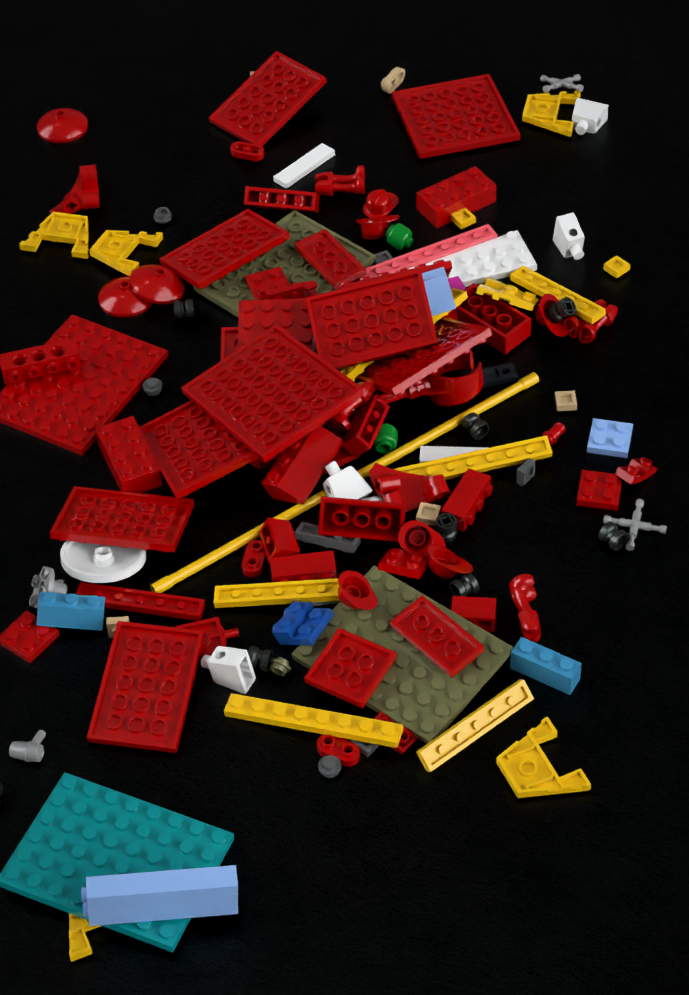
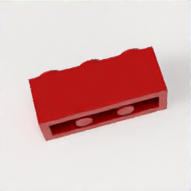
M376 394L366 404L359 406L351 422L352 428L346 433L341 446L355 458L370 450L390 406Z
M468 468L441 509V514L451 513L456 517L457 530L464 532L467 526L473 523L476 512L480 511L483 507L484 499L491 495L493 489L491 476Z
M333 550L270 558L272 582L337 578Z

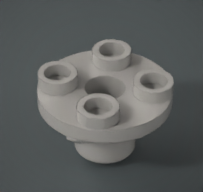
M44 566L39 575H34L31 583L34 590L29 600L30 606L38 609L40 592L67 594V585L63 583L64 580H54L55 573L53 568Z

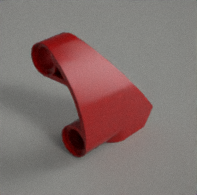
M96 164L79 166L80 172H78L73 188L65 195L64 200L59 205L49 210L50 213L71 214L78 210L100 208Z
M375 463L368 473L376 493L382 496L383 501L405 503V513L418 509L421 502L430 504L450 494L443 474L435 476L411 474L394 470Z

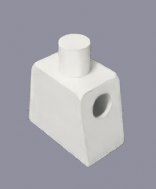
M577 98L572 115L573 129H575L576 133L579 135H583L585 132L596 133L608 119L609 105Z
M574 212L556 217L553 242L563 257L573 256L575 260L581 259L584 256L582 249L585 238Z
M336 461L325 466L330 475L323 483L327 497L361 500L373 491L352 466L341 470Z
M218 646L211 656L205 654L202 657L201 666L210 669L213 681L217 684L246 694L256 679L247 650Z

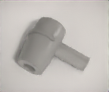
M38 730L32 741H13L9 748L10 757L24 760L25 762H40L44 756V747L41 745V742L46 736L45 731Z

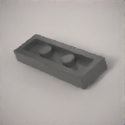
M301 522L295 531L296 540L321 545L324 548L338 549L345 553H355L361 543V538L318 535L319 526Z

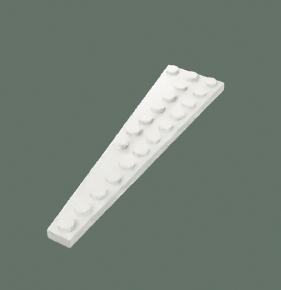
M518 230L510 231L500 237L425 263L427 266L432 265L438 260H451L453 268L448 278L459 276L465 287L473 283H485L488 277L495 280L510 277V274L521 266H525L533 271L537 270V264Z

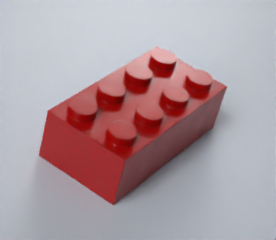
M475 166L416 192V209L431 224L439 228L452 222L451 214L466 207L472 213L496 202L497 185Z
M473 283L464 290L467 292L468 298L455 309L458 321L490 327L493 335L488 337L485 343L506 355L531 335L532 318L501 299H492V296L484 293L483 295L477 294L478 285Z
M134 416L95 428L98 445L120 491L143 493L163 486L160 468Z

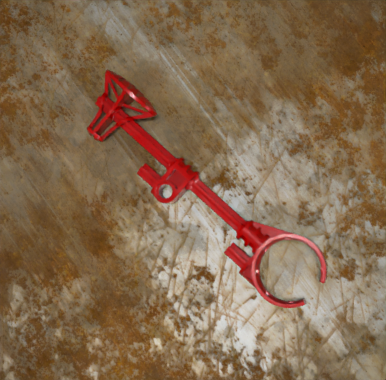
M470 351L467 354L454 358L455 361L453 363L438 368L439 371L437 373L422 378L421 383L406 388V392L401 395L395 396L382 393L377 396L386 404L402 398L412 400L426 395L429 401L436 405H459L471 400L481 391L484 384L482 362H479L478 367L474 370L473 353ZM452 370H474L472 373L460 377L440 376ZM358 407L349 414V421L353 420ZM281 453L266 463L259 458L250 462V464L258 469H271Z

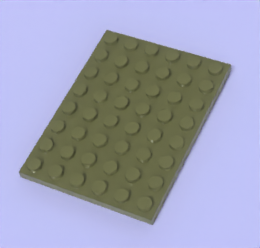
M293 210L276 223V225L289 232L290 238L270 249L267 253L256 257L253 261L242 265L239 269L228 273L222 279L214 281L208 287L198 289L193 286V290L237 317L239 301L254 300L245 282V276L272 268L281 267L289 284L316 281V291L318 294L337 290L294 247V243L324 229L365 268L374 263L376 255L298 211Z
M374 565L364 577L368 580L377 597V606L371 610L351 609L340 601L332 610L334 616L313 646L299 645L291 653L293 660L310 670L338 628L396 652V660L366 703V706L377 713L382 711L392 721L403 724L418 739L428 744L448 728L511 655L513 647L387 572L378 570V567ZM422 595L484 645L485 651L453 678L390 625L391 620Z

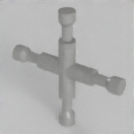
M579 74L562 80L553 77L548 78L546 75H542L540 78L541 82H550L551 84L543 86L545 93L560 87L573 88L579 92H582L584 88L583 85H575L573 81L577 82L581 79Z
M642 499L636 500V510L633 512L632 520L625 518L616 519L604 515L603 523L613 522L614 524H619V526L630 528L628 534L629 541L626 543V549L629 551L634 550V539L637 537L638 529L645 531L654 530L666 534L667 526H656L640 521L642 515L641 508L644 506Z

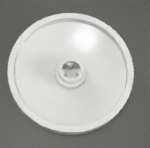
M66 541L60 552L61 565L70 576L81 581L91 583L115 582L134 575L143 567L146 561V550Z

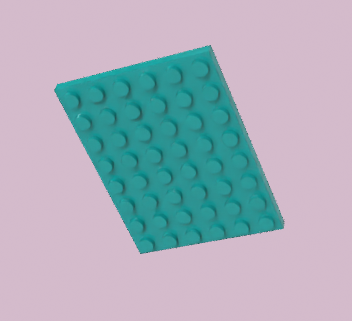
M64 772L0 873V887L89 921L88 916H83L81 887H86V877L218 867L234 840V833ZM191 918L101 926L173 953Z

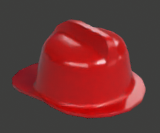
M384 189L371 191L363 206V212L369 218L387 216L397 206L399 202L398 197Z
M389 215L377 218L357 219L356 222L361 224L364 239H380L385 236L390 221L397 220L400 216Z
M545 294L541 297L539 304L535 306V319L554 335L565 337L568 332L564 328V320L557 322L549 314V307L559 301L554 295Z
M419 520L406 522L398 532L399 544L409 554L421 553L424 557L430 558L427 552L430 545L436 544L446 548L442 536Z
M436 544L428 547L427 552L430 556L428 567L438 577L450 579L457 572L466 574L473 571V566L469 562L455 555L449 549Z
M348 570L339 575L338 597L344 605L351 609L360 608L364 610H371L377 606V597L368 580L362 574Z

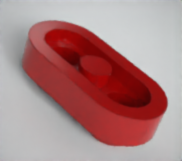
M238 141L230 146L233 157L254 162L264 158V148L261 145Z
M253 540L246 547L241 565L242 572L247 577H257L263 572L267 556L261 540Z
M321 735L317 740V751L323 757L328 755L336 756L341 761V765L347 767L356 765L360 760L359 747L348 740L332 735Z

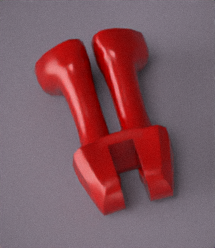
M364 165L358 166L353 175H335L333 172L318 173L315 176V192L326 196H333L334 192L339 191L358 195L365 194Z
M599 299L594 303L605 308V316L594 324H589V322L582 318L578 320L575 316H570L564 320V328L572 338H576L579 335L581 343H590L595 339L596 332L602 325L608 327L612 324L618 312L616 306L610 304L606 307V301Z
M372 382L356 383L363 388L365 395L324 422L332 432L339 434L341 431L348 433L351 430L352 425L348 420V416L356 407L366 404L375 392V385Z
M521 574L513 578L509 583L510 594L519 611L517 615L524 638L535 643L541 638V628L538 613L536 610H532L529 604L537 596L536 589L533 587L535 583L534 577L530 574Z

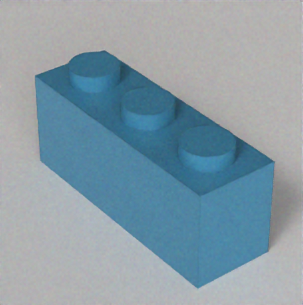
M40 592L37 626L102 631L105 597Z
M521 637L511 651L510 669L568 695L572 693L580 680L582 663Z

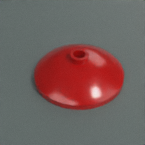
M72 108L53 109L45 113L37 122L39 136L53 143H66L76 140L88 129L87 117L82 112Z
M147 264L140 266L132 271L129 278L132 291L140 298L155 304H171L173 301L180 300L185 291V284L182 278L170 268L162 265Z
M129 276L111 280L103 286L98 295L99 305L102 310L115 317L139 315L148 310L153 303L140 298L132 291Z

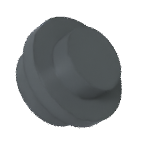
M160 207L154 213V220L158 223L164 224L172 219V214L166 207Z
M149 378L144 381L143 390L146 394L155 396L161 392V380Z
M324 756L318 763L319 772L324 777L333 778L341 770V761L336 756Z

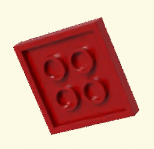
M338 628L304 677L305 683L363 709L396 660L397 654L390 649Z

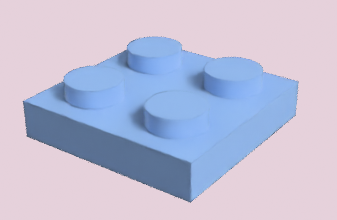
M593 418L587 453L627 458L633 424Z

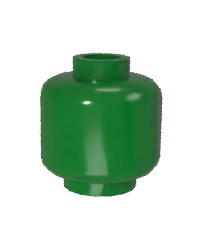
M401 223L392 224L385 234L387 243L399 251L405 247L408 249L414 240L412 239V230Z
M383 423L372 447L382 454L393 451L397 447L398 442L397 429L388 423Z

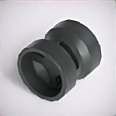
M564 297L549 307L550 316L557 322L572 316L576 312V305L569 297Z
M187 299L185 302L173 301L175 319H181L182 317L194 318L192 299Z
M475 412L469 413L462 420V428L466 432H470V435L475 440L482 439L489 431V425L481 420L480 416Z
M442 513L436 518V532L442 536L444 542L453 541L457 536V519L451 513Z
M608 522L601 528L598 538L605 543H609L610 548L617 551L627 542L628 534L623 530H618L617 525L613 522Z
M471 573L463 575L460 580L450 582L449 586L453 596L474 595L480 589L476 578Z
M250 646L248 655L253 669L257 667L261 671L269 672L273 650L265 649L262 651L258 647Z

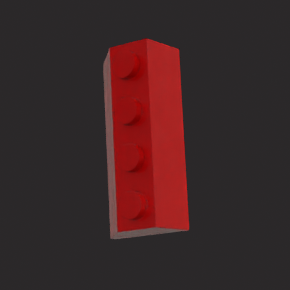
M318 427L283 450L261 484L272 499L304 505L325 472V466L330 464L342 445L343 440L324 427Z
M321 496L318 535L399 542L398 532L404 525L406 504Z

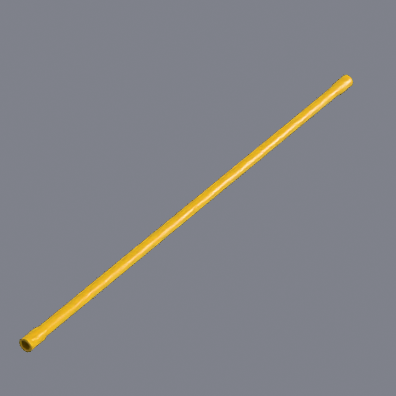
M535 372L528 374L504 390L357 471L358 474L364 479L369 476L368 473L375 463L385 467L420 448V446H424L458 427L469 413L475 412L479 415L518 392L539 382L538 375ZM325 490L307 498L304 505L297 504L273 518L287 521L320 504L321 496L327 497ZM264 523L173 574L150 585L151 591L163 593L178 582L259 538V531Z

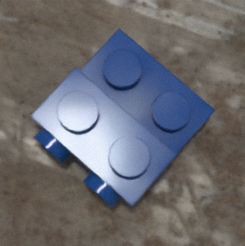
M293 602L284 610L282 619L273 625L272 633L280 645L313 646L334 614L330 608H313L310 602Z

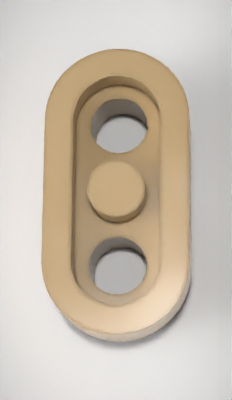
M400 67L392 69L381 82L382 91L391 94L402 83L405 70Z

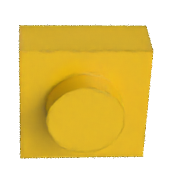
M465 207L452 213L451 221L460 229L476 223V217Z
M616 255L604 263L603 270L618 278L630 270V264Z

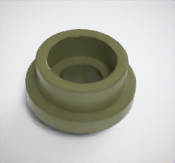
M282 657L272 658L270 661L269 669L279 676H285L291 670L289 662Z

